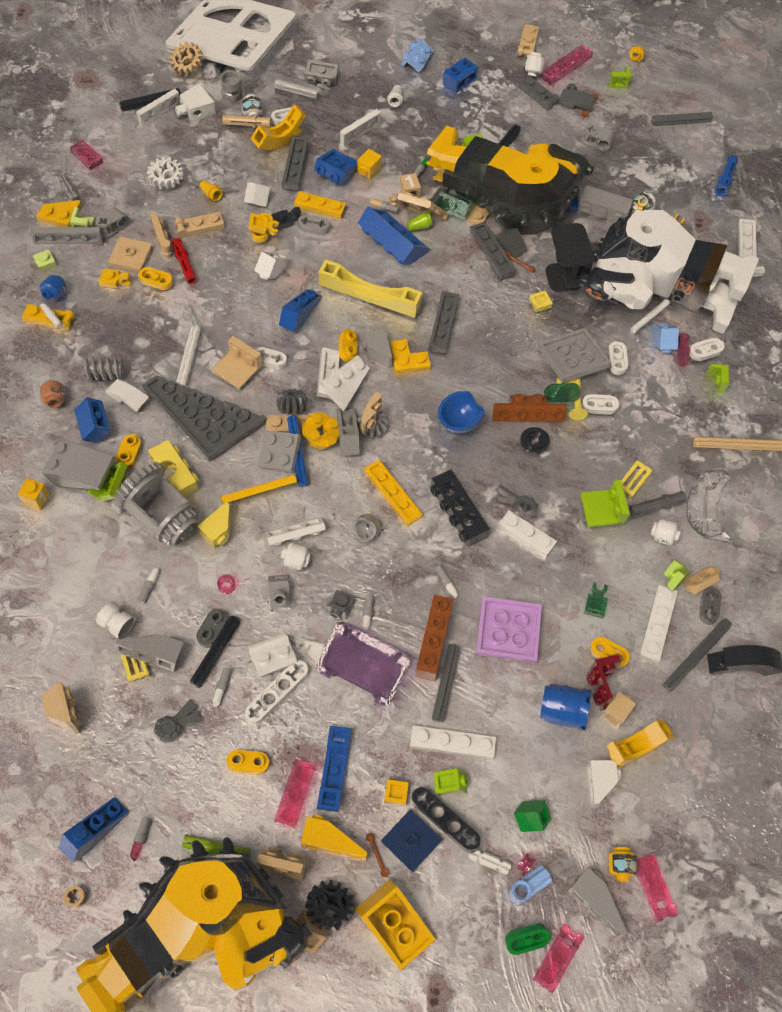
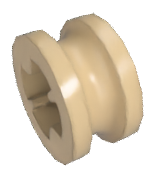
M71 886L64 893V902L71 908H80L86 902V893L79 886ZM78 891L80 900H75V903H72L70 895Z

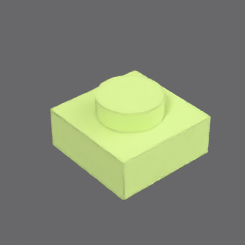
M49 249L33 255L40 272L56 266Z

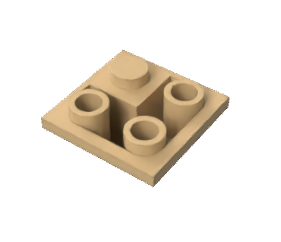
M58 682L41 696L45 716L50 722L74 734H79V726L82 723L79 714L76 713L74 706H77L75 696L71 694L69 687L66 688L62 682Z

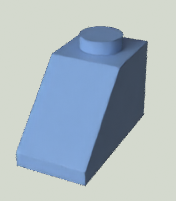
M652 323L655 347L665 353L677 350L679 328L670 323Z

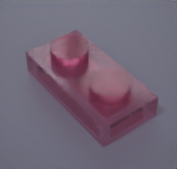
M84 140L69 147L71 153L89 170L103 163L102 157Z

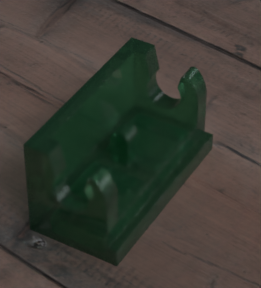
M441 191L436 205L445 212L465 220L468 218L470 210L474 208L475 203L447 191Z

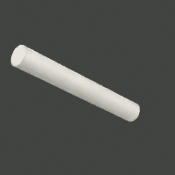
M665 299L632 326L631 331L636 333L670 304L669 300Z

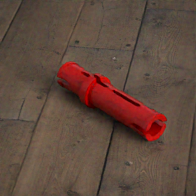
M175 238L171 242L175 250V257L179 260L186 282L194 284L197 282V277L188 258L189 253L184 248L182 239Z

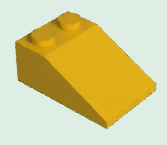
M388 880L355 908V911L400 970L436 940L400 889L391 880Z

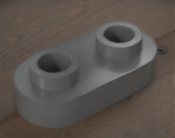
M214 609L208 613L196 634L200 646L209 648L214 643L228 620L223 610ZM215 616L220 617L217 621L213 620ZM205 633L210 634L207 638L203 637Z

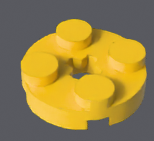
M313 413L303 423V436L307 438L308 444L318 450L328 449L338 440V422L327 414ZM317 429H323L324 433L321 435Z

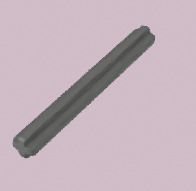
M724 618L664 682L663 687L667 691L672 692L730 629L732 623Z

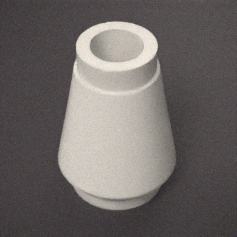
M395 85L387 97L390 106L398 107L403 102L402 87L399 85Z

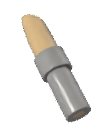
M373 199L369 202L382 210H388L396 214L400 210L399 207L385 201Z

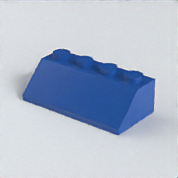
M367 206L357 222L362 227L361 230L372 235V239L376 243L382 244L386 252L395 255V259L401 264H412L430 250L429 247L385 210Z

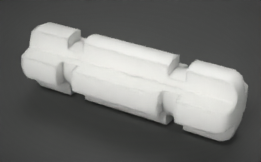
M481 849L474 853H469L468 858L475 862L478 860L480 864L491 869H499V872L505 875L510 872L511 862L501 861V858L485 851L481 852Z

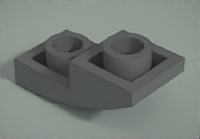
M563 89L558 103L571 109L576 105L590 111L595 96L579 90Z

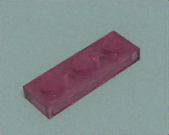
M295 759L274 823L295 830L316 765Z

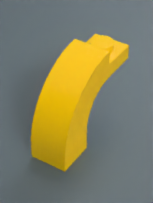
M294 104L280 124L269 128L259 125L251 140L259 149L268 151L288 145L292 140V136H298L301 133L302 129L299 126L305 119L306 114L298 105Z
M663 719L653 722L628 738L611 742L607 745L611 759L619 767H622L650 754L676 737Z

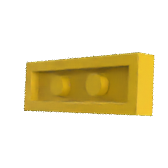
M299 191L294 201V208L299 207L302 210L342 219L346 203Z

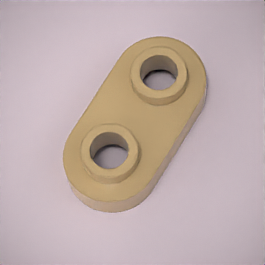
M711 566L689 576L684 580L686 591L697 594L705 588L716 584L721 579L720 570L717 567Z

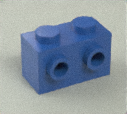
M466 57L443 72V85L453 93H458L477 80L478 66Z
M86 397L74 410L83 441L99 443L111 431L101 400Z

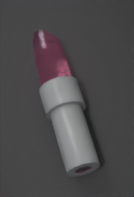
M142 817L133 840L134 843L130 857L134 862L140 853L142 844L145 842V835L150 823L148 818Z

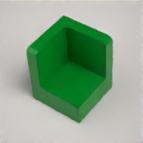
M545 800L523 801L514 812L521 832L544 831L552 819Z

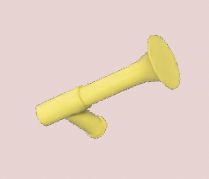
M557 378L556 386H573L574 410L570 411L569 417L573 420L585 419L588 416V412L582 409L581 379L577 378L562 383Z

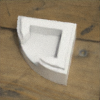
M305 640V649L308 657L314 663L321 665L326 645Z

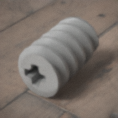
M85 357V377L88 380H93L94 377L96 380H100L101 377L103 380H107L108 377L111 380H114L115 377L121 380L124 375L123 359L121 358V361L118 362L117 357H114L113 362H111L110 358L107 357L106 362H103L102 357H99V361L96 362L95 358L92 357L91 362H89L88 358Z

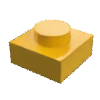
M387 779L384 803L405 806L409 782Z

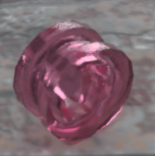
M222 575L217 580L218 589L222 594H231L236 588L235 580L231 575ZM223 582H230V587H223Z
M527 853L515 869L517 871L521 870L522 875L525 876L536 859H530Z

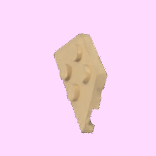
M409 192L404 194L397 193L388 197L387 202L391 205L420 214L423 212L429 213L431 217L445 221L448 220L449 214L426 197L417 198Z

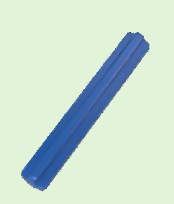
M288 416L289 433L300 435L297 416ZM300 442L295 470L298 486L304 487L308 485L302 444Z

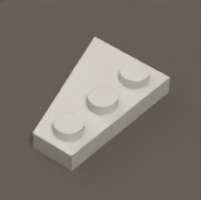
M357 355L322 380L319 386L344 411L370 368Z

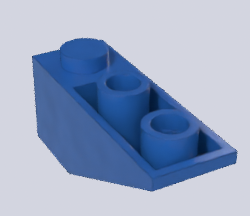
M310 289L303 291L282 307L279 325L295 332L304 324L322 298V295Z
M115 797L63 833L59 849L72 863L76 862L91 851L129 811Z

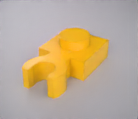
M251 213L248 231L263 235L268 231L269 234L276 235L278 230L272 227L277 228L279 222L267 221L268 217Z

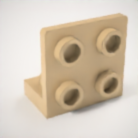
M232 336L228 340L230 351L213 367L212 372L237 389H241L263 366L261 353L235 336Z

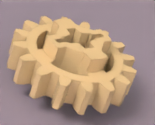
M185 41L184 45L179 43V47L175 46V51L170 52L172 54L169 57L170 64L175 72H179L180 75L184 72L186 76H188L189 72L194 74L195 69L199 70L198 65L202 66L201 60H204L203 53L198 45H194L193 42L188 44Z

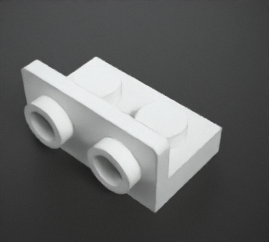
M286 633L248 647L258 677L297 663L295 653Z

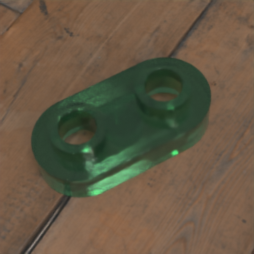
M553 383L545 388L544 394L549 402H573L580 398L581 390L576 383Z

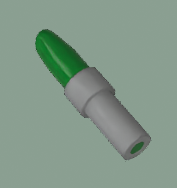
M425 158L415 169L414 173H416L417 178L424 172L429 158Z

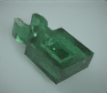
M594 582L591 588L593 594L588 593L584 614L603 619L608 598L603 596L608 586L605 584L603 590H598L596 588L597 582Z

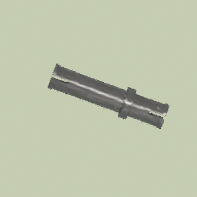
M683 491L669 495L663 494L656 499L629 505V512L631 517H635L663 508L669 509L676 504L685 503L686 495Z

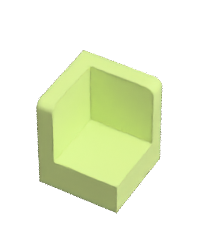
M74 207L70 224L71 227H93L94 218L81 216L79 208Z

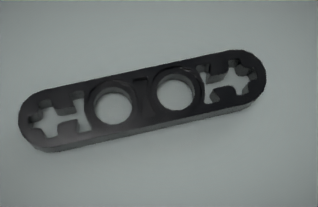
M419 787L413 791L412 802L415 808L467 853H474L480 848V835L433 793L424 787ZM418 795L421 797L426 795L425 800L430 804L427 810V804L424 801L417 802ZM439 807L443 809L444 814L439 818H435L431 812L434 808ZM449 823H459V831H449ZM464 830H467L465 831V836L468 839L475 838V845H466V838L461 836Z

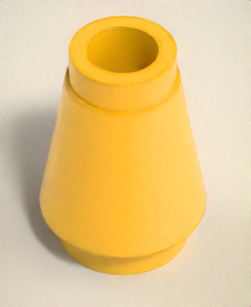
M203 180L199 185L210 201L216 202L221 199L223 192L219 186Z

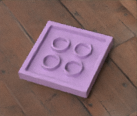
M482 596L476 655L536 663L542 604Z

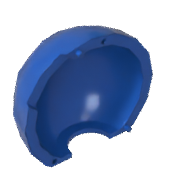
M470 391L452 393L442 400L438 407V417L442 425L447 430L457 434L473 431L481 424L485 416V410L476 403Z

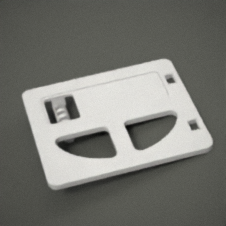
M203 0L166 40V46L169 49L175 50L174 47H179V43L184 45L185 41L188 44L193 42L194 45L197 44L201 49L204 59L235 67L237 72L241 70L249 71L258 64L296 19V15L293 11L252 0ZM242 9L230 23L205 17L219 10ZM258 13L269 21L271 29L268 33H262L242 26L253 14ZM242 41H248V48L240 57L231 54Z

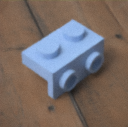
M419 37L416 42L412 41L408 46L409 51L407 50L404 53L401 66H404L406 63L410 64L418 72L423 69L433 51Z

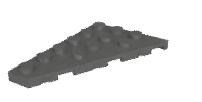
M158 375L142 384L143 390L208 461L214 459L266 422L264 415L260 416L250 412L249 409L240 408L238 405L227 401L222 402L214 399L213 396L203 394L190 387H182L177 385L176 382L168 381Z

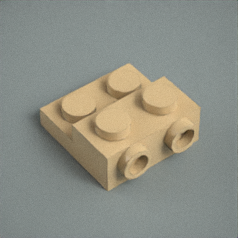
M269 847L268 850L262 849V853L258 854L256 861L258 869L262 866L267 873L303 881L307 860L303 858L302 854L290 852V855L281 853V849Z

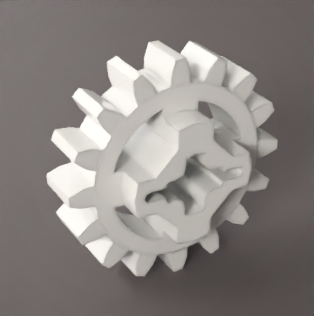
M162 157L161 161L156 159V163L151 162V166H148L147 171L149 182L153 183L154 187L159 185L160 189L163 187L168 189L169 186L174 188V184H180V180H183L184 175L181 163H177L176 159L172 161L171 157L168 160Z

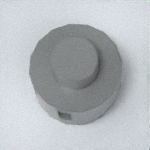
M371 514L360 515L352 524L353 532L358 542H369L380 531L378 520Z

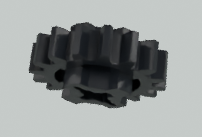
M332 880L329 881L328 885L321 881L319 887L314 885L312 891L308 893L305 908H308L306 915L313 916L311 923L315 924L318 922L320 930L323 926H327V930L330 932L334 926L339 931L342 925L347 926L349 919L351 920L354 914L355 904L351 903L354 896L347 895L348 888L341 889L340 882L335 886Z

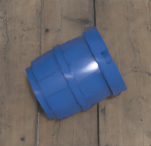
M545 685L540 718L544 719V722L560 727H572L585 731L592 690L584 688L581 690L569 687L568 685Z

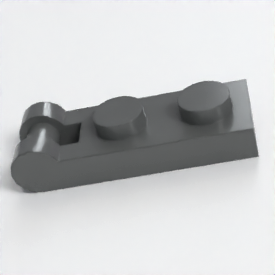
M531 76L526 77L518 84L519 89L546 110L551 108L552 104L555 105L559 102L560 98L557 94H552Z

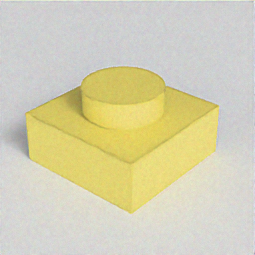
M546 290L532 294L529 297L535 312L552 308L553 303Z

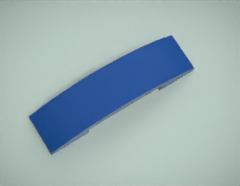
M330 725L317 809L339 812L351 728Z

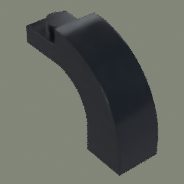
M739 645L725 647L723 651L707 654L709 674L711 675L742 670L756 671L763 676L782 673L781 653L771 647Z

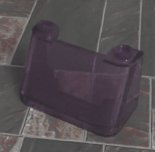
M339 622L336 623L315 668L319 669V673L327 678L339 676L370 692L375 698L374 702L385 707V705H391L415 657L350 623Z

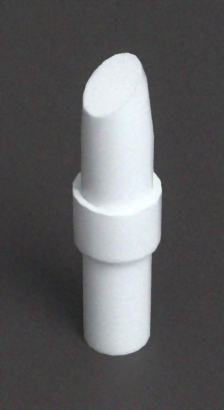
M40 304L46 317L52 321L56 328H61L63 324L58 319L56 313L47 304Z

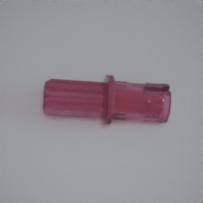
M681 333L678 336V349L676 352L678 353L677 363L680 367L687 366L690 336L686 333Z

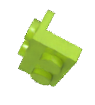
M123 462L112 465L101 489H88L87 493L101 502L114 499L113 496L118 493L116 491L126 476L125 471L128 465Z

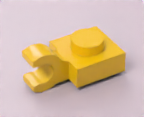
M103 269L99 285L100 287L117 288L118 284L130 286L132 280L129 279L130 274L127 272L120 273V270Z

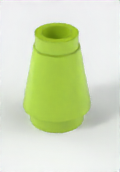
M424 212L407 222L410 232L428 229L429 226L433 225L430 214Z

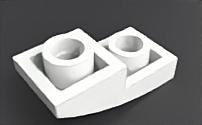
M118 379L105 392L118 403L123 401L136 412L149 398L139 389Z

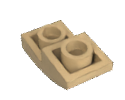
M378 392L372 396L363 412L361 421V432L363 434L375 426L377 422L376 413L382 409V395Z

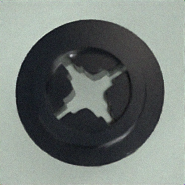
M530 427L522 432L520 441L522 447L527 452H533L535 455L538 452L543 453L548 448L550 438L545 430L539 427ZM538 437V443L536 442L532 445V440Z

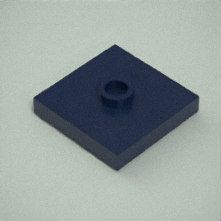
M410 809L384 836L380 843L406 869L413 873L442 842V839Z

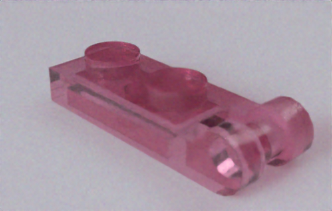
M652 854L637 859V877L655 923L663 921V918L677 917V909L671 900L655 855ZM663 901L665 908L659 909L657 903Z
M565 923L532 981L551 994L555 991L584 939L581 934H575L569 930L570 927ZM564 938L572 942L570 947L562 943Z

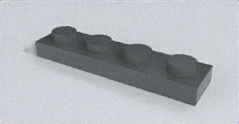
M292 136L282 180V189H299L308 147V137Z
M486 222L470 226V233L500 280L515 275V267Z
M442 291L429 342V351L446 354L459 294Z

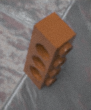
M438 595L433 596L416 667V678L435 682L453 599Z

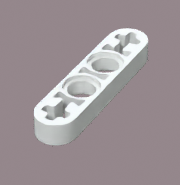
M297 660V663L289 665L247 706L245 717L248 723L252 725L261 723L308 676V666L304 661ZM303 667V673H297L294 676V680H296L294 682L291 677L295 674V668L300 669ZM282 680H287L290 682V687L282 690L278 687L279 683ZM269 694L276 698L275 702L270 705L264 702L265 696ZM258 703H261V705H262L263 708H261V709L258 711L259 717L256 718V717L254 716V717L250 718V717H251V713H250V712H251L252 710H253L254 712H256V711L260 708V706H259Z

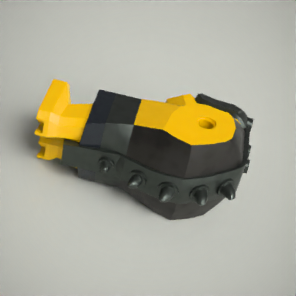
M447 125L428 148L427 155L431 156V159L426 162L427 165L434 167L433 170L438 172L433 177L434 180L443 182L442 186L455 190L458 197L478 204L479 208H485L505 229L518 228L520 234L541 232L555 220H558L571 205L574 197L578 195L580 181L586 175L591 176L594 170V166L590 165L588 159L583 155L566 150L556 144L530 145L529 151L526 154L475 136L468 146H462L457 143L458 130Z

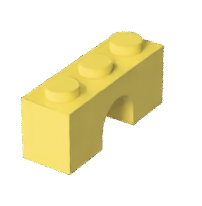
M166 440L148 450L152 462H158L164 467V470L172 469L176 471L167 478V481L181 495L187 497L198 491L197 483L199 480L194 472L190 473L188 470L189 465L187 461L179 457L180 452L175 444L171 445L169 440Z

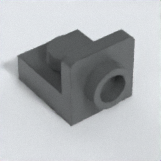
M336 590L332 601L327 605V613L335 619L342 618L346 620L355 601V596Z

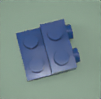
M332 149L316 159L314 171L318 175L330 178L332 182L343 184L350 179L351 173L357 170V160Z

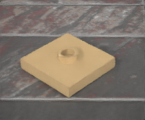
M119 236L109 258L108 265L139 273L147 262L153 248L152 243Z

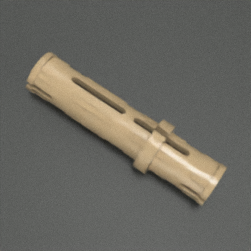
M225 114L222 117L223 125L252 126L253 128H257L259 125L271 127V117Z

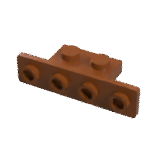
M515 394L510 395L509 403L493 404L492 419L493 421L564 422L567 406L566 404H548L546 395Z

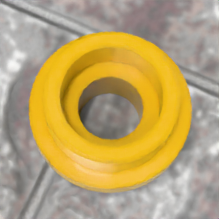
M641 46L631 48L629 52L631 60L639 62L643 59L644 49Z

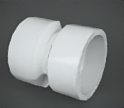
M114 602L107 603L100 610L96 618V623L99 626L109 630L118 639L126 637L136 621L134 616L127 611L122 612V609Z

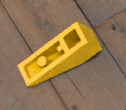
M312 815V818H306L301 840L302 848L366 861L367 852L333 824L326 821L325 817Z

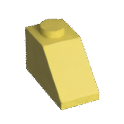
M224 503L197 526L199 534L214 549L223 546L230 537L231 510L229 503Z

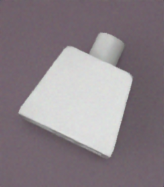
M200 83L180 94L181 105L175 107V112L178 116L187 114L192 121L216 114L214 101Z

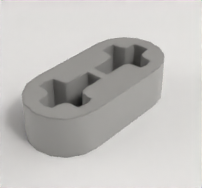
M302 215L298 219V227L303 232L325 235L329 232V221L321 217Z

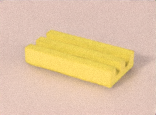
M637 460L621 480L625 495L627 493L629 498L632 499L653 470ZM639 466L641 469L633 477L630 483L625 487V482L629 479L632 473ZM645 470L646 474L642 477V479L635 486V488L633 490H630V488L633 486V484Z
M121 654L129 683L134 682L133 680L136 679L141 680L142 677H150L146 662L140 661L143 672H140L137 661L134 658H131L135 674L132 675L127 657Z

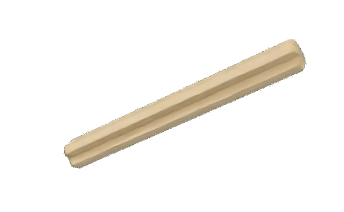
M695 436L693 446L782 451V440Z

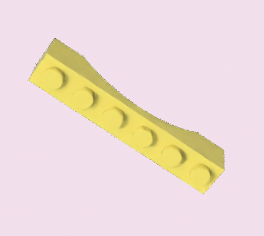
M326 259L318 272L320 286L413 318L416 317L422 304L421 291L409 287L387 288L371 284L358 278L341 264Z

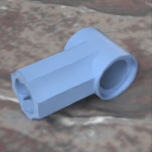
M540 865L524 878L516 881L508 892L510 901L515 905H522L551 884L553 880L547 869ZM515 888L523 889L525 897H518L515 893Z

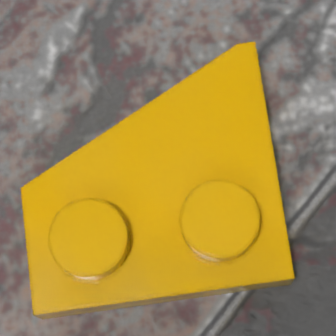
M80 200L43 204L36 217L40 222L59 227H70L74 207H78L80 210L82 204Z

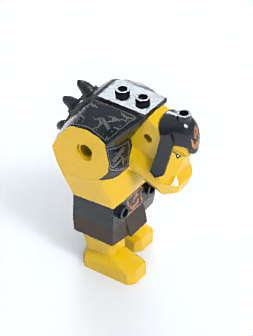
M225 837L223 839L222 850H219L218 854H209V851L205 850L201 842L194 840L192 842L193 854L190 857L174 860L171 857L162 856L159 862L165 870L160 880L153 884L149 882L139 884V888L145 893L144 897L146 898L139 913L136 914L125 910L123 912L124 924L92 946L95 954L99 956L94 959L85 960L76 968L78 975L83 981L76 988L91 1012H128L125 1001L135 993L141 998H150L160 983L168 980L170 977L174 979L185 970L183 968L184 965L190 962L199 963L205 961L215 953L223 982L234 991L249 986L257 974L272 965L275 967L281 965L283 968H287L304 953L308 944V938L313 934L305 923L300 926L291 916H285L284 910L287 907L281 900L284 897L282 892L276 885L272 887L267 880L270 876L262 866L258 869L249 858L237 855L238 852H235L230 838Z

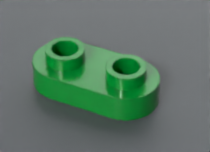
M537 923L510 931L505 936L504 943L509 953L519 955L545 947L549 943L551 936L544 924Z

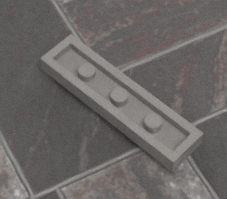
M100 227L30 228V235L34 244H103Z

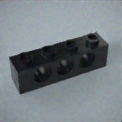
M452 469L431 479L430 491L434 497L438 498L441 510L443 512L446 511L452 527H456L460 540L470 547L487 539L490 528ZM460 507L462 510H456L454 508ZM465 522H469V523H471L472 525L467 526V525H465L464 523H465Z

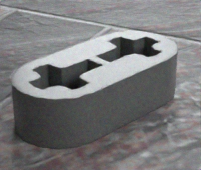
M714 587L706 588L701 595L699 618L706 625L714 624L720 615L721 593ZM709 594H712V597L714 598L712 603H710V597L708 596ZM709 609H711V611H710V615L712 616L711 619L708 618V615L706 614Z

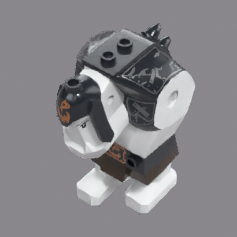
M664 210L637 211L625 218L619 217L617 223L610 226L605 238L601 237L597 246L600 249L599 251L595 250L593 254L594 263L588 276H583L580 286H583L586 293L597 300H608L618 306L625 304L631 309H644L651 301L652 294L668 298L694 312H697L700 307L713 311V330L723 334L731 321L738 301H741L750 284L759 258L753 255L740 257L726 251L727 245L696 240ZM719 278L729 280V287L721 282Z

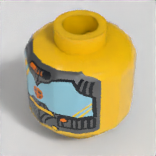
M613 848V851L608 854V873L616 877V881L629 882L630 877L637 875V855L631 852V848Z

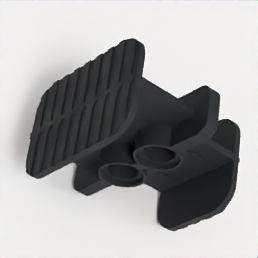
M579 223L556 225L552 227L551 235L556 250L557 263L549 264L545 270L549 286L556 292L578 290L582 287L580 286L582 280L581 266L590 265L594 261L586 229Z

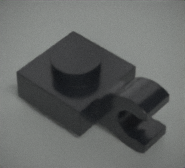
M295 207L289 213L285 209L271 214L273 221L279 222L276 229L281 230L293 226L292 222L298 221L301 216V210L299 207Z

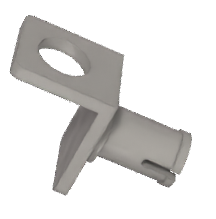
M288 574L268 576L270 607H289Z

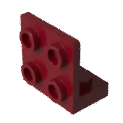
M619 654L595 659L587 672V682L593 688V699L595 704L599 705L600 711L605 710L613 699L606 679L611 678L620 665L621 659Z

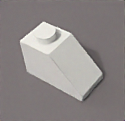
M262 252L254 271L259 273V276L265 280L277 278L291 262V259L279 252Z
M591 760L587 765L591 808H596L618 783V780L621 779L620 767H617V763L613 760Z

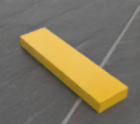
M380 460L364 468V473L407 527L423 517L422 512Z
M287 476L226 494L220 498L222 504L295 483L297 482L296 476Z

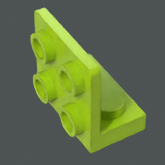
M614 480L609 490L582 492L580 494L588 528L626 523L630 512L621 480Z

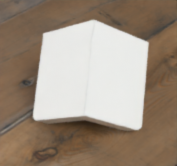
M248 182L244 202L266 207L270 187Z

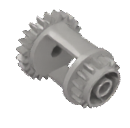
M150 461L148 465L144 464L142 468L139 467L137 471L126 478L121 484L120 489L116 491L118 493L113 496L114 499L111 501L113 503L111 506L119 514L123 515L129 512L159 542L164 541L169 546L172 544L178 546L185 542L197 529L199 515L194 511V506L163 477L165 475L164 467L156 461L153 463ZM159 490L177 506L160 525L152 519L153 513L151 511L145 512L142 509Z

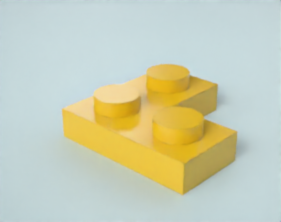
M407 339L390 341L389 346L395 374L430 370L431 365L428 351L410 353Z

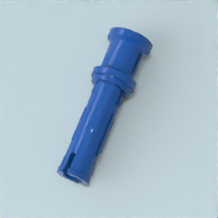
M730 155L728 157L723 174L719 176L718 184L714 188L716 195L723 197L729 193V186H731L733 181L732 175L738 162L737 156Z

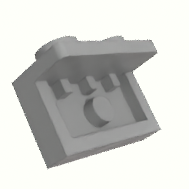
M308 59L306 71L303 73L305 80L310 83L320 82L326 86L335 85L339 65Z

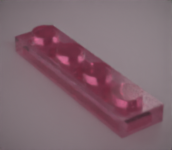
M582 44L544 69L539 77L549 85H552L592 58L593 52Z

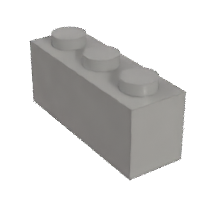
M586 185L580 198L578 211L617 223L619 217L625 218L628 216L633 199Z

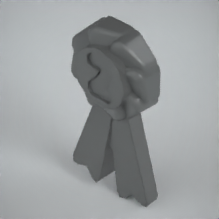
M501 484L497 487L498 501L515 505L519 511L527 515L536 514L538 503L534 501V498L527 495L517 496Z
M190 699L174 718L164 716L158 719L154 728V733L158 740L172 742L178 738L181 728L201 722V717L198 716L199 711L193 712L198 705L193 704Z

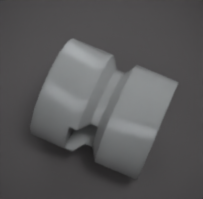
M235 71L222 73L220 84L223 99L231 103L239 101L242 98L240 75Z

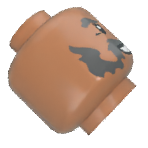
M50 380L41 385V402L49 408H58L65 402V389L62 383Z

